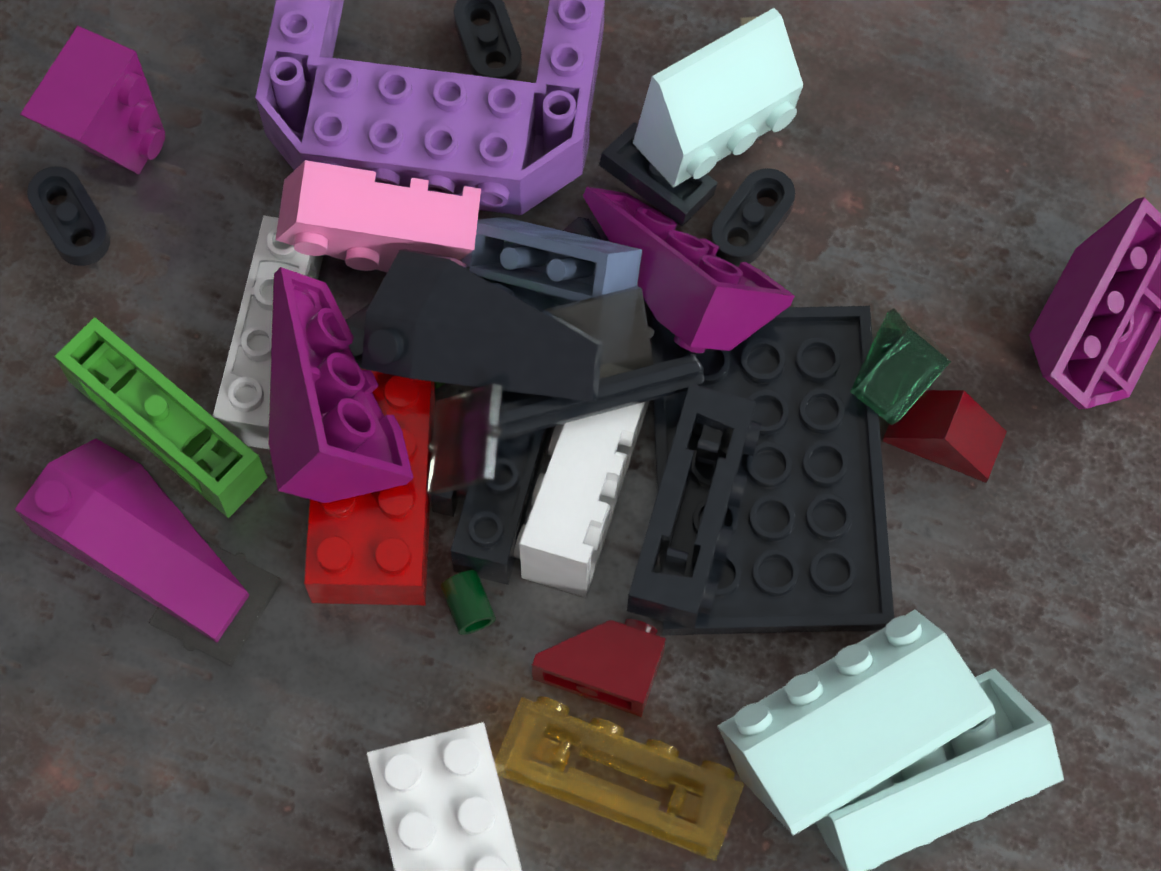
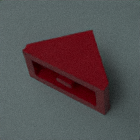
M903 390L882 442L987 483L1007 431L964 390Z

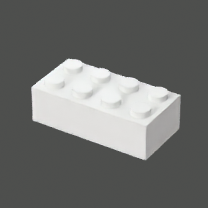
M484 722L367 752L395 871H522Z

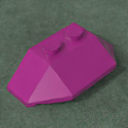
M1145 197L1135 199L1075 248L1029 334L1042 376L1078 409H1088L1097 405L1129 398L1161 336V213Z

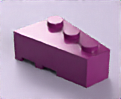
M78 25L20 113L21 116L60 135L61 138L83 150L137 174H140L148 159L153 160L159 154L165 140V131L136 51Z

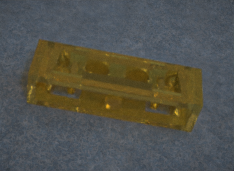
M538 696L536 702L521 697L495 760L497 775L716 861L744 787V783L734 780L735 772L711 761L704 760L698 766L678 758L679 750L658 740L647 739L644 745L623 737L625 730L605 719L594 717L588 723L568 715L570 709L554 699ZM549 736L561 740V742L558 743L554 740L549 739ZM570 746L579 747L580 756L667 790L670 783L676 785L668 804L667 813L658 810L661 802L573 767L569 766L567 774L563 773L571 754L569 752ZM535 760H539L547 764H550L553 768L535 762ZM686 790L699 794L702 798L691 795ZM680 815L684 818L696 822V825L683 819L677 818L676 816Z

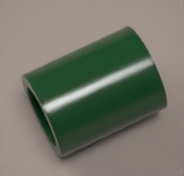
M477 571L461 572L446 579L440 585L460 635L477 632L495 622L496 616Z

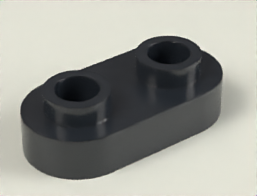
M457 0L454 6L455 28L472 75L516 80L522 69V53L503 0ZM477 19L489 21L481 26L473 24ZM492 62H501L504 64V66L501 68L488 67V65Z
M48 167L39 171L28 185L27 196L35 214L59 255L66 262L77 266H86L99 261L109 249L110 234L103 218L81 181L74 172L64 167ZM67 196L66 200L61 204H51L55 197ZM88 236L92 238L87 245L81 247L75 245L81 237Z
M763 168L747 176L713 223L710 242L719 246L716 253L718 258L739 266L740 262L751 263L760 256L788 218L793 208L795 187L786 174L776 169ZM762 197L771 198L775 202V204L773 206L766 207L761 205L758 202V199ZM735 236L741 237L746 241V244L739 247L733 246L729 243L728 239Z

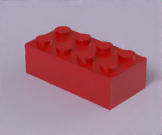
M372 371L379 385L372 393L383 415H394L402 430L413 479L406 485L329 503L310 499L304 584L312 603L426 606L431 504L429 491L432 482L435 386L433 381L410 379Z

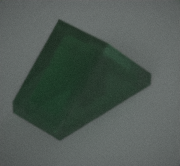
M893 308L887 312L850 392L892 425L903 417L951 361L934 340Z

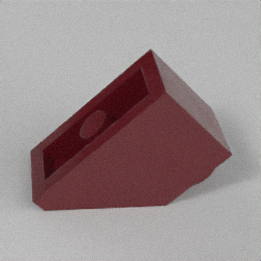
M625 619L624 624L608 620L537 653L532 663V679L642 717L664 654L666 638L658 636L656 628L639 620Z

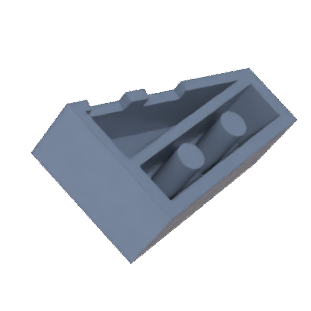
M506 217L478 219L474 250L462 258V262L470 266L469 270L492 284L499 283L514 292L513 296L539 311L547 310L603 343L601 363L626 358L642 249Z

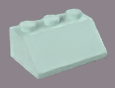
M773 8L652 76L633 144L673 187L690 177L694 179L703 177L715 166L717 161L731 153L739 155L745 152L759 136L770 130L773 132L782 130L795 117L797 113L795 106L803 88V82L781 14Z

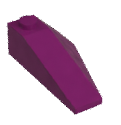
M586 187L583 198L609 241L642 249L637 288L656 320L675 334L674 342L682 348L695 353H704L706 349L730 351L791 306L795 296L756 267L747 262H740L739 267H736L732 263L716 257L719 246L705 238L698 239L690 234L675 231L676 221L627 193Z
M282 267L274 273L268 438L278 491L322 503H329L406 485L413 479V474L402 430L394 415H383L372 393L379 385L371 370L362 371L349 348V345L354 340V336L326 282Z
M97 438L49 462L14 509L36 535L215 642L219 641L250 596L140 463Z

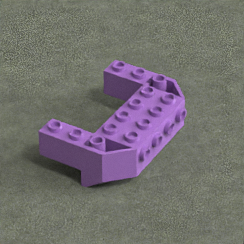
M276 0L255 98L265 135L293 170L306 160L376 172L375 182L410 188L412 177L429 180L428 191L462 196L464 186L480 188L479 210L523 215L583 174L589 147L590 116L604 32L605 0H549L536 83L333 58L344 0Z

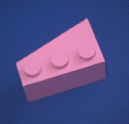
M306 160L284 179L275 240L294 245V249L301 254L309 256L325 254L345 260L347 266L356 270L371 271L376 269L388 272L399 250H414L453 257L461 260L474 250L481 195L480 188L464 186L462 196L428 191L429 180L412 177L410 188L375 182L376 172Z

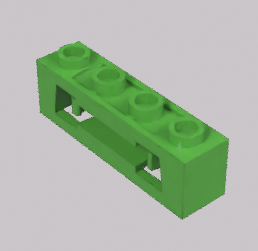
M94 317L54 356L66 378L74 387L227 518L267 479L257 453L97 318Z

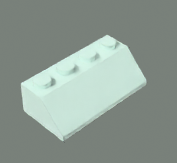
M913 610L906 615L894 618L886 627L859 643L843 648L835 657L810 672L792 678L786 686L759 702L743 707L735 716L718 725V728L740 779L792 835H795L996 712L992 702L947 635L917 610Z
M995 668L976 676L975 679L992 702L996 713L816 821L827 847L845 871L871 870L892 858L916 847L927 845L940 836L971 822L979 821L999 809L1023 798L1034 796L1041 790L1063 781L1064 777L1051 723Z

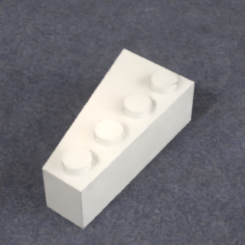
M609 362L601 363L599 379L633 369ZM650 401L560 424L555 427L548 455H552L546 474L540 473L531 500L533 508L527 524H523L514 549V557L519 558L521 563V578L587 597Z

